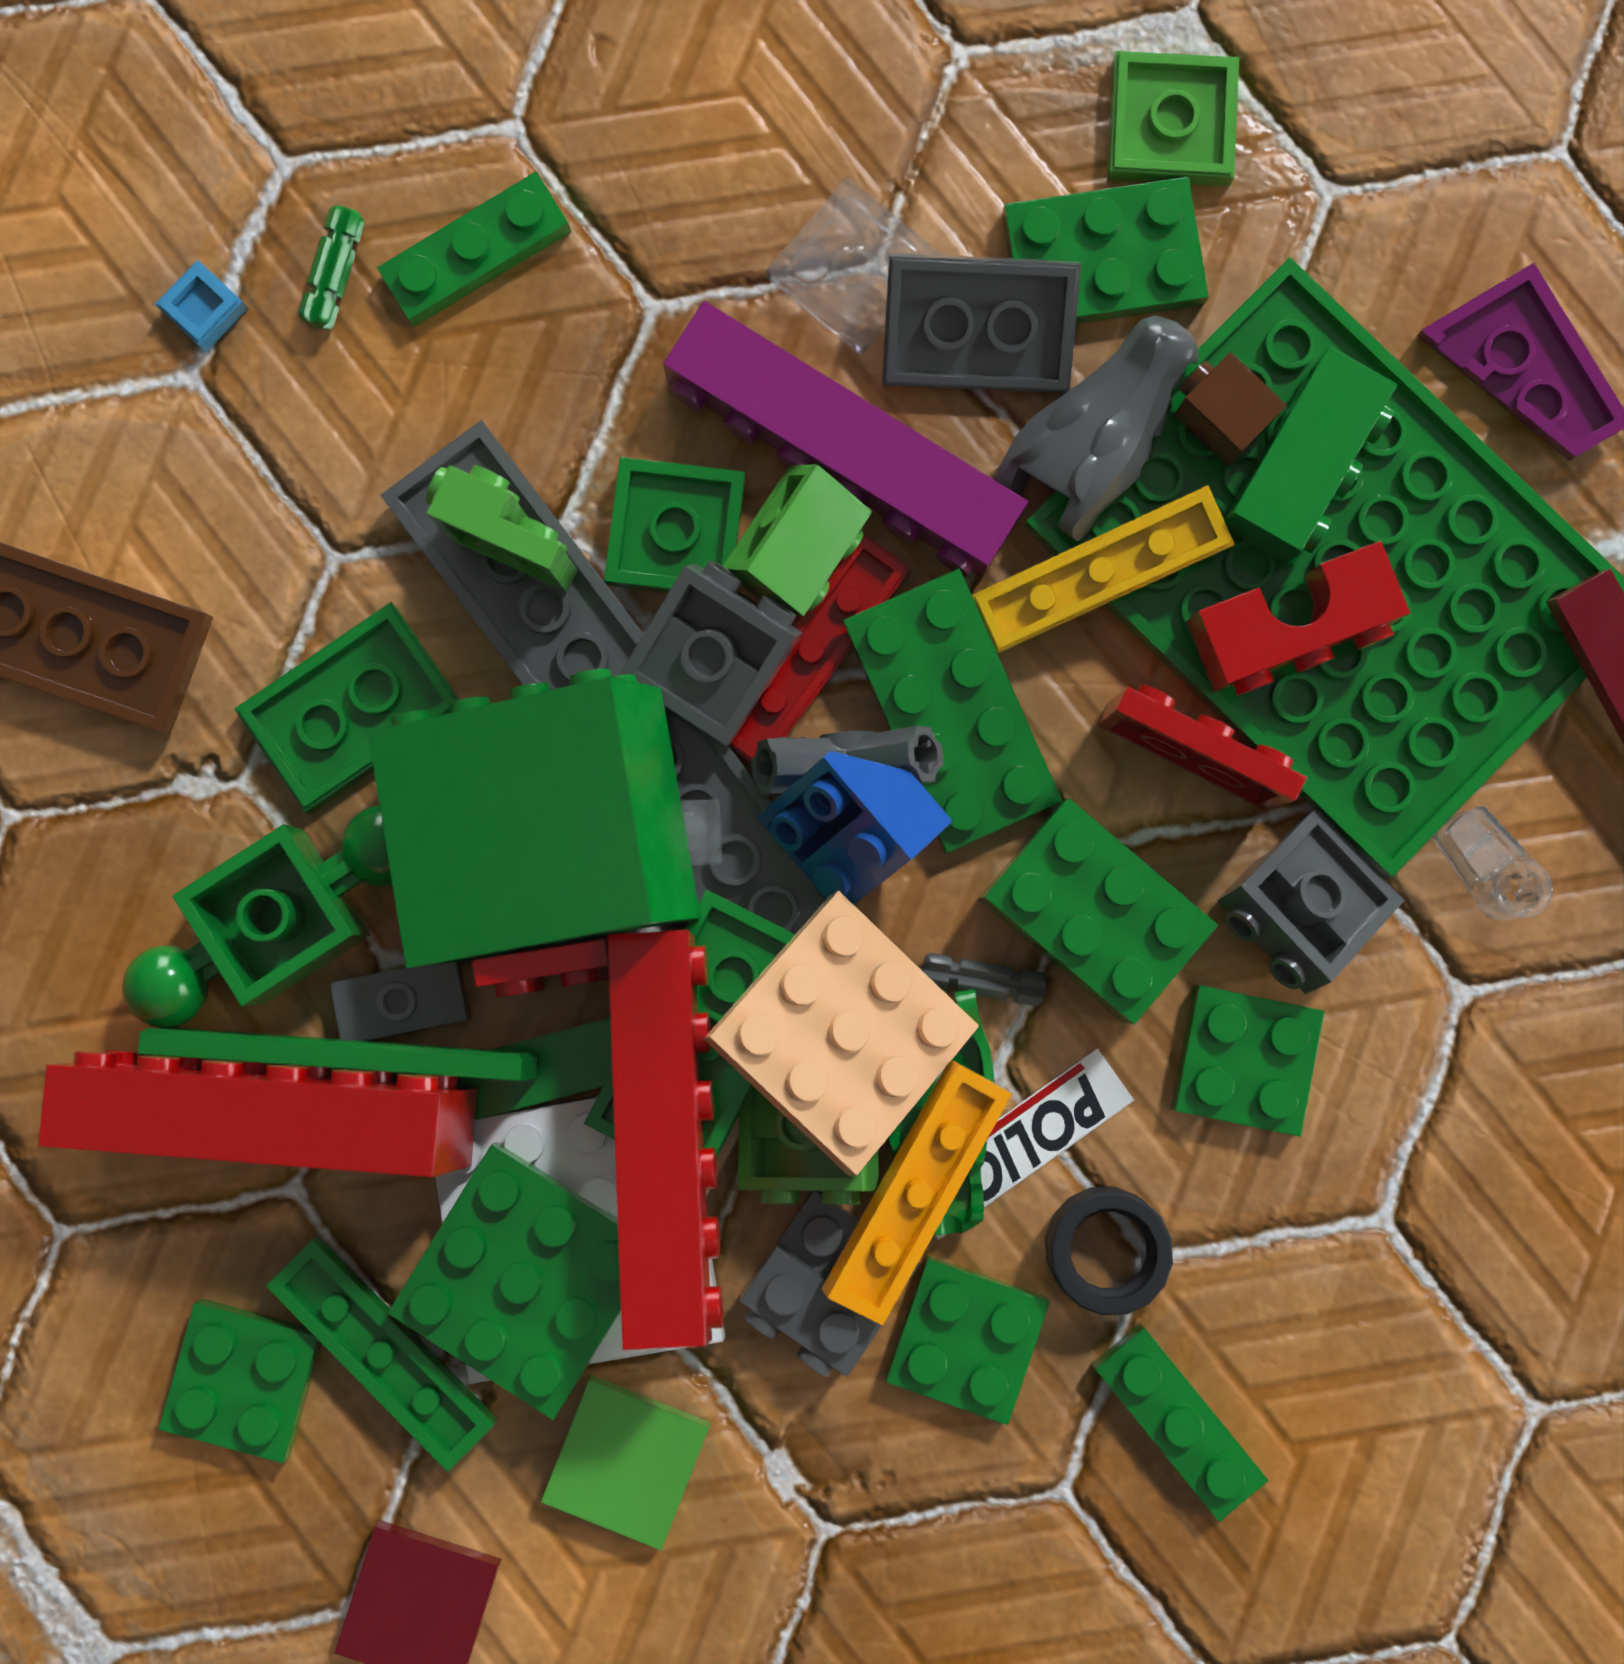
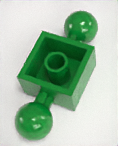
M372 806L361 811L349 822L342 839V851L326 861L322 859L304 829L283 824L172 895L200 942L188 950L172 945L156 946L136 956L127 967L122 982L123 998L130 1012L143 1023L154 1027L170 1028L184 1024L195 1017L202 1009L208 996L209 981L220 974L241 1007L264 1005L371 936L345 893L363 882L377 887L392 886L380 806Z

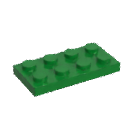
M960 568L842 621L889 729L896 730L913 726L931 727L934 737L942 744L943 767L938 770L935 782L925 783L922 786L953 821L937 836L945 853H949L1062 801Z
M706 889L699 902L701 918L690 920L685 930H689L695 936V946H706L708 986H697L698 1013H709L712 1030L795 934ZM711 1047L710 1053H700L699 1055L701 1080H712L714 1092V1120L703 1121L704 1148H715L717 1159L754 1086ZM611 1070L584 1124L615 1140L613 1073Z

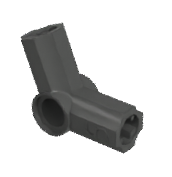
M913 726L878 733L874 731L835 732L821 735L819 738L777 737L764 739L757 742V750L752 759L753 782L759 787L761 796H780L830 751L908 770L922 785L935 782L938 770L943 767L942 744L934 737L931 727Z

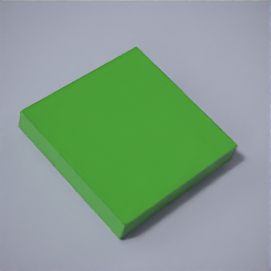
M1115 51L1112 60L1107 180L1155 182L1189 176L1190 184L1230 186L1234 179L1239 57Z
M591 1375L541 1503L662 1550L707 1435L710 1422Z

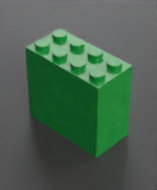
M593 669L570 675L571 686L550 690L549 683L521 685L509 690L510 700L490 704L489 697L460 699L450 703L451 713L432 717L429 710L399 713L391 716V727L368 732L406 969L478 960L701 918L661 687L637 683L636 675L628 674L611 677L610 669Z

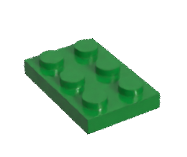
M1189 176L1004 204L1002 216L1009 258L1079 261L1081 263L1076 324L1203 306L1209 298Z

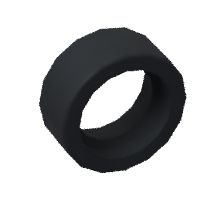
M1114 1186L1090 1187L1069 1197L1053 1214L1045 1236L1046 1262L1058 1286L1079 1307L1103 1316L1127 1315L1150 1304L1165 1287L1173 1265L1172 1238L1162 1217L1136 1194ZM1100 1212H1116L1129 1217L1139 1226L1145 1239L1146 1257L1141 1271L1132 1281L1117 1288H1100L1086 1282L1077 1273L1071 1260V1242L1075 1230L1085 1219Z

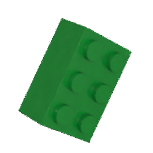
M1070 798L1065 799L1054 808L978 898V900L1121 1022L1133 1025L1136 1024L1218 926L1216 922Z

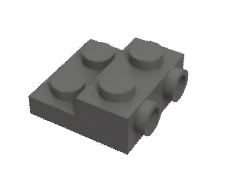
M709 560L704 568L696 563L684 566L620 675H636L637 683L661 687L664 706L728 746L735 739L764 690L770 687L803 633L791 625L796 615L790 609L765 595L762 596L759 603L751 600L737 590L742 580L724 566Z
M1314 808L1304 814L1267 854L1254 861L1217 901L1227 911L1224 920L1229 930L1241 940L1247 942L1256 941L1272 958L1269 962V969L1274 978L1285 987L1290 989L1300 988L1304 994H1307L1331 983L1404 902V899L1317 808Z
M811 1191L741 1292L740 1302L749 1308L744 1315L745 1320L759 1332L771 1339H776L780 1331L801 1344L802 1346L797 1352V1356L813 1370L829 1377L835 1368L847 1377L882 1325L828 1299L821 1290L860 1219L839 1204H822V1192ZM918 1262L917 1266L915 1267L913 1273L915 1272V1270H916V1269L918 1268V1266L920 1265L919 1262Z

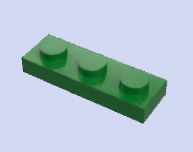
M535 171L376 268L410 323L415 327L571 233V229L567 219Z
M1141 1323L1091 1363L1219 1522L1269 1481Z

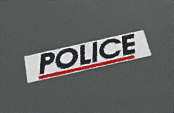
M1098 1048L998 1119L987 1138L984 1165L981 1167L984 1207L1134 1101ZM946 1234L936 1236V1238L939 1240Z

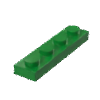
M319 1236L312 1239L266 1285L287 1309L447 1472L497 1422L498 1418L408 1326L388 1314L390 1308Z

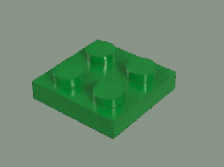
M620 457L604 576L606 585L669 593L684 566L696 563L704 568L709 560L723 566L738 544L746 482L745 472Z
M1194 985L1171 1109L1301 1137L1325 1011L1202 985Z
M926 1255L885 1375V1380L892 1385L1009 1425L1050 1301L1045 1296Z
M203 1298L193 1304L158 1430L284 1463L292 1452L321 1342L305 1326Z

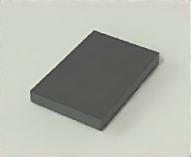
M889 253L882 385L1067 393L1070 391L1081 263L1079 261Z

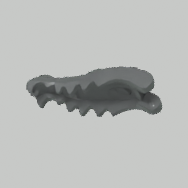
M1157 315L1139 321L1126 336L1119 349L1102 366L1073 389L1034 415L1015 436L1003 459L996 481L1020 495L1025 489L1030 475L1070 498L1060 519L1059 529L1076 541H1080L1089 532L1098 516L1108 505L1140 478L1143 464L1151 459L1152 439L1154 436L1162 434L1165 417L1172 408V389L1179 384L1187 366L1191 363L1196 365L1198 362L1199 353L1193 335L1176 321Z

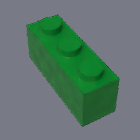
M1329 346L1310 369L1226 514L1224 521L1229 532L1284 564H1287L1302 550L1311 554L1330 526L1331 519L1325 517L1323 513L1333 496L1336 495L1343 499L1363 468V465L1355 461V458L1365 440L1374 444L1389 424L1395 410L1386 406L1398 384Z

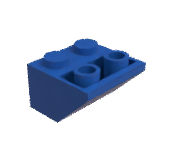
M830 751L757 816L759 821L771 833L774 840L812 881L820 894L827 899L830 894L840 891L853 905L911 861L953 822L910 771Z

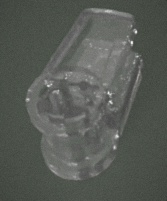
M1477 806L1469 811L1465 810L1457 813L1432 836L1434 842L1469 891L1479 909L1489 918L1498 921L1532 918L1542 913L1550 904L1553 886L1547 871L1530 856L1484 806ZM1516 880L1520 886L1513 894L1517 902L1510 903L1506 894L1512 889L1510 881Z

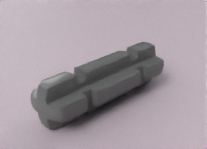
M934 953L926 954L923 960L922 971L942 990L947 991L948 986L955 987V992L974 989L976 996L1006 1001L1007 997H1013L1015 1003L1032 1006L1041 1005L1045 996L1046 975L1042 972L1019 969V972L1016 973L1012 972V967L960 958V962H953L951 956Z

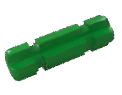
M334 205L328 211L324 224V229L328 231V235L320 237L306 283L311 286V291L303 293L298 309V316L302 322L314 328L330 330L335 324L339 307L335 305V300L342 299L356 255V251L352 250V244L360 242L365 225L361 214L351 208Z

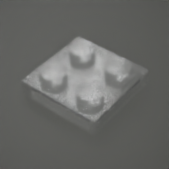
M846 177L767 269V278L862 356L885 330L889 253L942 254L849 177Z

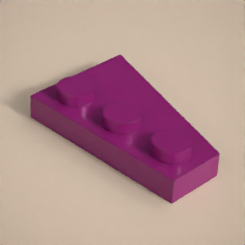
M1534 262L1425 327L1417 335L1569 461L1624 429L1623 406Z

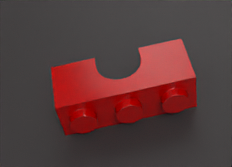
M1382 542L1373 543L1321 563L1304 576L1313 599V612L1307 625L1291 626L1275 618L1267 607L1260 587L1201 609L1187 620V626L1214 692L1233 685L1237 696L1274 682L1271 670L1293 662L1297 673L1334 659L1331 647L1353 639L1357 650L1394 636L1391 624L1409 615L1410 610Z

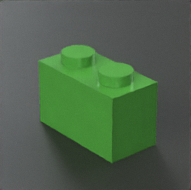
M818 464L791 465L723 566L736 574L742 580L740 584L759 600H761L763 595L768 596L786 606L795 615L804 616L806 612L814 609L827 594L829 589V582L827 580L840 560L847 558L860 544L863 537L861 528L872 511Z

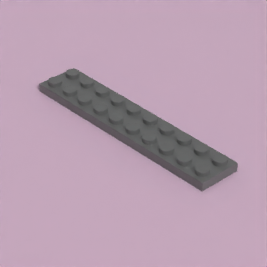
M482 420L381 494V497L523 685L549 683L550 690L571 686L570 675L593 669H610L611 677L620 675L644 635ZM449 465L466 473H470L473 465H477L506 479L510 483L507 489L520 497L518 504L528 518L556 531L559 534L556 540L567 546L566 554L578 570L568 592L565 593L453 542L426 514L430 507L426 503V495L430 482L437 470L441 467L448 469ZM664 706L698 904L707 889L796 934L823 904L826 898L820 894L812 881L774 840L771 833L757 818L771 804V801L767 796H761L760 789L753 782L752 776L729 746L724 745Z

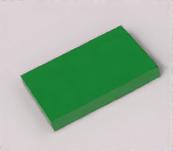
M390 602L234 708V710L305 813L311 814L374 770L368 738L369 731L391 727V716L399 713L429 710L432 717L451 713L450 703L460 700V698L396 605Z

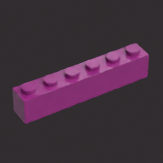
M706 301L702 302L663 363L667 383L672 385L669 392L681 403L696 411H701L703 406H706L725 418L722 422L723 426L737 438L749 444H754L759 439L777 450L778 452L775 457L786 468L791 465L818 464L865 506L885 517L882 524L892 534L909 543H914L919 538L938 550L936 558L940 563L952 571L960 568L963 576H968L970 571L983 578L1028 504V500Z

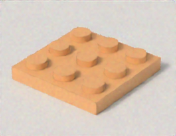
M840 891L830 894L705 1036L704 1040L848 1176H855L863 1169L979 1025Z

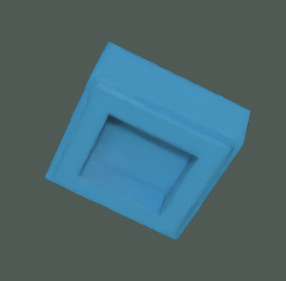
M199 260L154 304L205 353L249 309L241 299Z

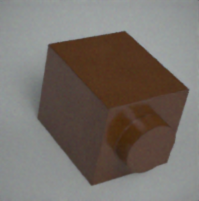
M1230 351L1215 368L1205 360L1185 380L1179 390L1186 397L1174 413V416L1229 467L1277 418L1287 405Z

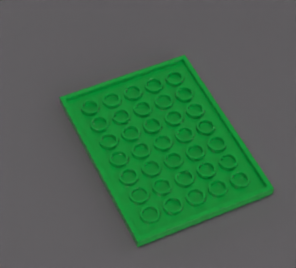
M1289 257L1198 348V362L1196 365L1191 363L1187 366L1179 384L1172 389V408L1165 417L1162 434L1154 436L1152 439V456L1149 461L1143 464L1140 478L1108 505L1098 516L1089 532L1080 541H1076L1059 529L1060 519L1070 498L1058 491L1025 522L1024 527L1054 556H1057L1207 485L1224 519L1310 369L1329 346L1398 384L1386 406L1395 410L1389 424L1374 444L1365 440L1355 458V461L1361 463L1363 468L1343 499L1336 495L1333 496L1323 513L1325 517L1331 519L1330 526L1311 554L1302 550L1287 564H1284L1230 533L1235 544L1234 546L1105 604L1124 625L1253 750L1256 749L1258 744H1261L1289 756L1294 761L1291 769L1307 777L1299 795L1313 809L1317 808L1384 878H1391L1587 678L1546 601L1595 573L1611 568L1624 592V576ZM1231 351L1287 406L1261 435L1227 467L1174 416V413L1186 397L1179 390L1185 380L1205 360L1215 368ZM1382 542L1410 610L1409 615L1391 624L1394 636L1357 650L1353 639L1331 647L1334 659L1297 673L1293 662L1271 670L1274 682L1237 696L1233 685L1214 692L1187 626V620L1201 609L1260 587L1267 607L1275 618L1291 626L1307 625L1313 612V599L1304 576L1321 563L1373 543Z

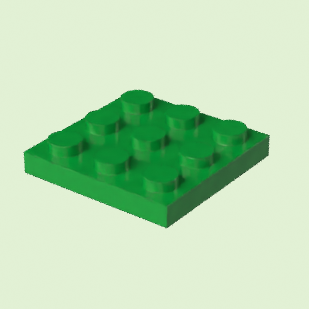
M495 1142L488 1148L388 1311V1314L554 1420L621 1312L618 1218L599 1208L498 1142Z

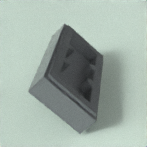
M460 962L408 969L405 967L330 983L340 1039L367 1041L471 1019Z

